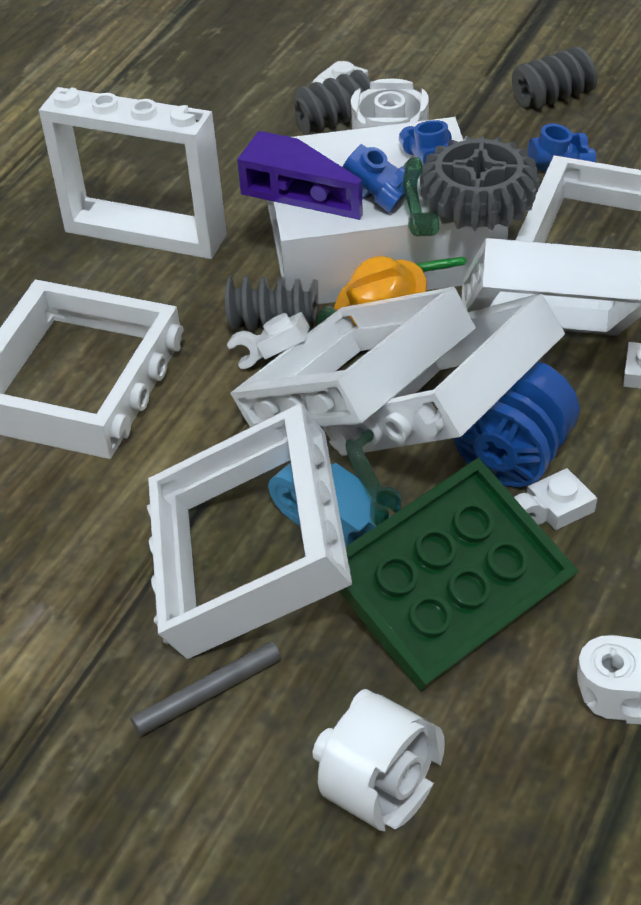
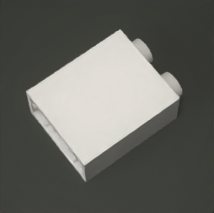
M455 117L434 119L448 124V129L452 135L451 140L464 141ZM425 121L293 137L303 141L340 166H343L350 154L360 144L367 148L376 147L386 154L388 162L397 168L404 167L417 177L411 189L401 198L390 213L374 202L375 197L373 195L369 198H362L363 216L360 220L267 200L281 278L284 279L286 290L291 291L295 279H300L303 290L308 292L312 280L316 279L318 280V304L336 302L340 291L351 280L355 269L363 261L376 256H386L395 260L403 259L414 263L465 257L467 260L465 265L424 272L427 279V290L462 286L463 278L485 239L508 240V227L497 224L493 231L487 227H478L474 232L473 228L469 226L457 229L454 222L441 224L440 216L430 215L429 208L423 205V198H421L420 173H422V163L415 155L407 154L399 142V133L403 128L407 126L415 127L417 124Z

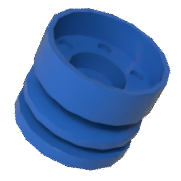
M537 361L461 437L453 438L457 451L467 464L479 457L504 486L523 487L531 485L545 473L549 463L556 456L557 449L565 442L578 422L580 405L576 392L565 377L549 365Z

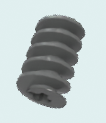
M571 47L566 51L547 55L541 58V60L535 59L528 64L522 63L516 66L512 73L513 91L520 106L527 108L531 103L534 108L540 109L545 106V102L552 105L558 101V98L567 100L571 94L578 96L583 93V90L587 92L593 91L597 85V73L588 53L580 47Z
M353 70L350 75L340 74L336 80L334 78H327L323 83L313 82L309 88L306 86L298 87L294 94V110L302 134H310V123H313L317 131H323L325 118L331 127H336L338 125V114L343 122L349 123L352 117V95L359 88L361 93L370 89L371 81L362 70Z
M232 275L227 280L225 314L231 330L239 331L245 322L248 331H256L261 322L264 325L272 318L283 313H287L288 317L302 312L310 326L308 332L313 322L316 321L318 308V280L316 279L312 280L308 292L303 290L300 279H295L291 291L286 290L283 278H278L274 290H269L266 277H261L257 289H252L249 276L243 277L240 288H235Z

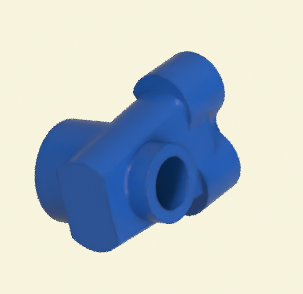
M440 120L425 121L417 124L415 127L407 126L399 133V142L407 154L415 155L422 163V166L426 162L427 155L434 153L437 146L448 147V142L452 139L448 124Z
M559 124L544 125L539 138H531L528 144L529 157L535 159V166L544 172H547L554 155L596 162L595 150L588 147L586 134L571 133L568 128Z
M360 144L350 154L342 166L362 179V198H369L373 195L375 197L374 202L389 213L417 180V177L404 167L397 168L388 162L387 156L382 150L376 147L367 148L363 144Z

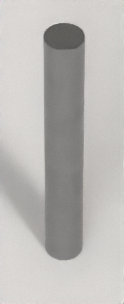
M270 641L130 717L135 731L141 737L280 661L281 655L277 646Z

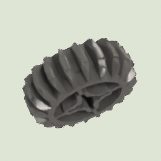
M483 135L480 139H470L468 136H465L464 141L460 142L449 140L448 147L437 146L434 153L426 156V162L422 166V173H420L421 198H423V205L429 208L430 215L440 216L441 224L454 222L457 229L469 226L473 228L474 232L478 227H487L493 231L497 224L510 227L512 219H523L525 212L532 210L539 186L535 159L528 156V150L517 149L516 142L505 144L502 143L500 137L489 140L485 139Z

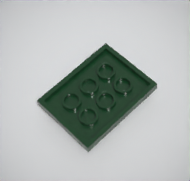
M478 457L347 545L346 552L352 585L339 590V593L420 692H422L573 580L579 570Z

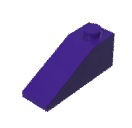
M258 131L237 159L241 195L360 220L363 216L362 179L298 138Z

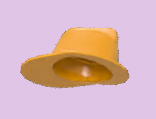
M386 256L371 257L363 261L355 269L351 280L340 291L334 305V313L342 307L426 292L427 279L423 270L414 262L403 259L395 260ZM350 316L351 319L353 320L355 326H357L356 323H355V321H354V319H353V317Z

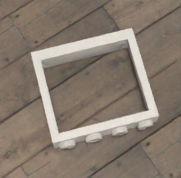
M57 87L41 106L39 113L65 232L212 259L227 235L212 111L188 108V105L175 106L156 103L150 99L137 100L118 97L111 93L99 94L80 91L72 87L70 89ZM73 126L185 144L195 216L87 197Z
M554 155L538 189L532 210L528 211L515 241L545 243L564 198L641 211V170Z
M486 238L463 278L461 300L463 304H466L467 311L471 312L542 293L564 331L619 335L641 317V251Z
M35 279L0 327V435L111 459L123 438H128L131 424L139 411H143L146 408L150 392L156 382L164 378L167 364L174 352L181 349L180 342L184 328L179 322L177 306ZM54 320L144 338L97 414L4 394Z
M455 286L342 307L307 333L305 341L285 350L230 394L250 428L299 403L304 406L320 426L363 423L476 329L467 311L466 304H463ZM350 316L353 317V319H354V321H355V323H356L357 326H355V324H354V322H353V320L351 319ZM370 350L346 370L336 371L360 351Z
M542 293L468 312L476 329L363 423L322 426L331 439L329 443L338 450L341 456L461 437L565 335L564 330ZM457 367L434 390L416 393L440 370ZM431 402H434V403H435V405L437 406L438 410H436V409L434 408V406H433V404H432Z
M301 403L148 478L150 504L147 505V510L151 517L152 530L149 546L154 562V575L151 578V583L156 594L157 610L154 623L158 626V634L163 638V642L173 646L186 659L352 585L325 431ZM291 460L305 557L197 607L188 510Z

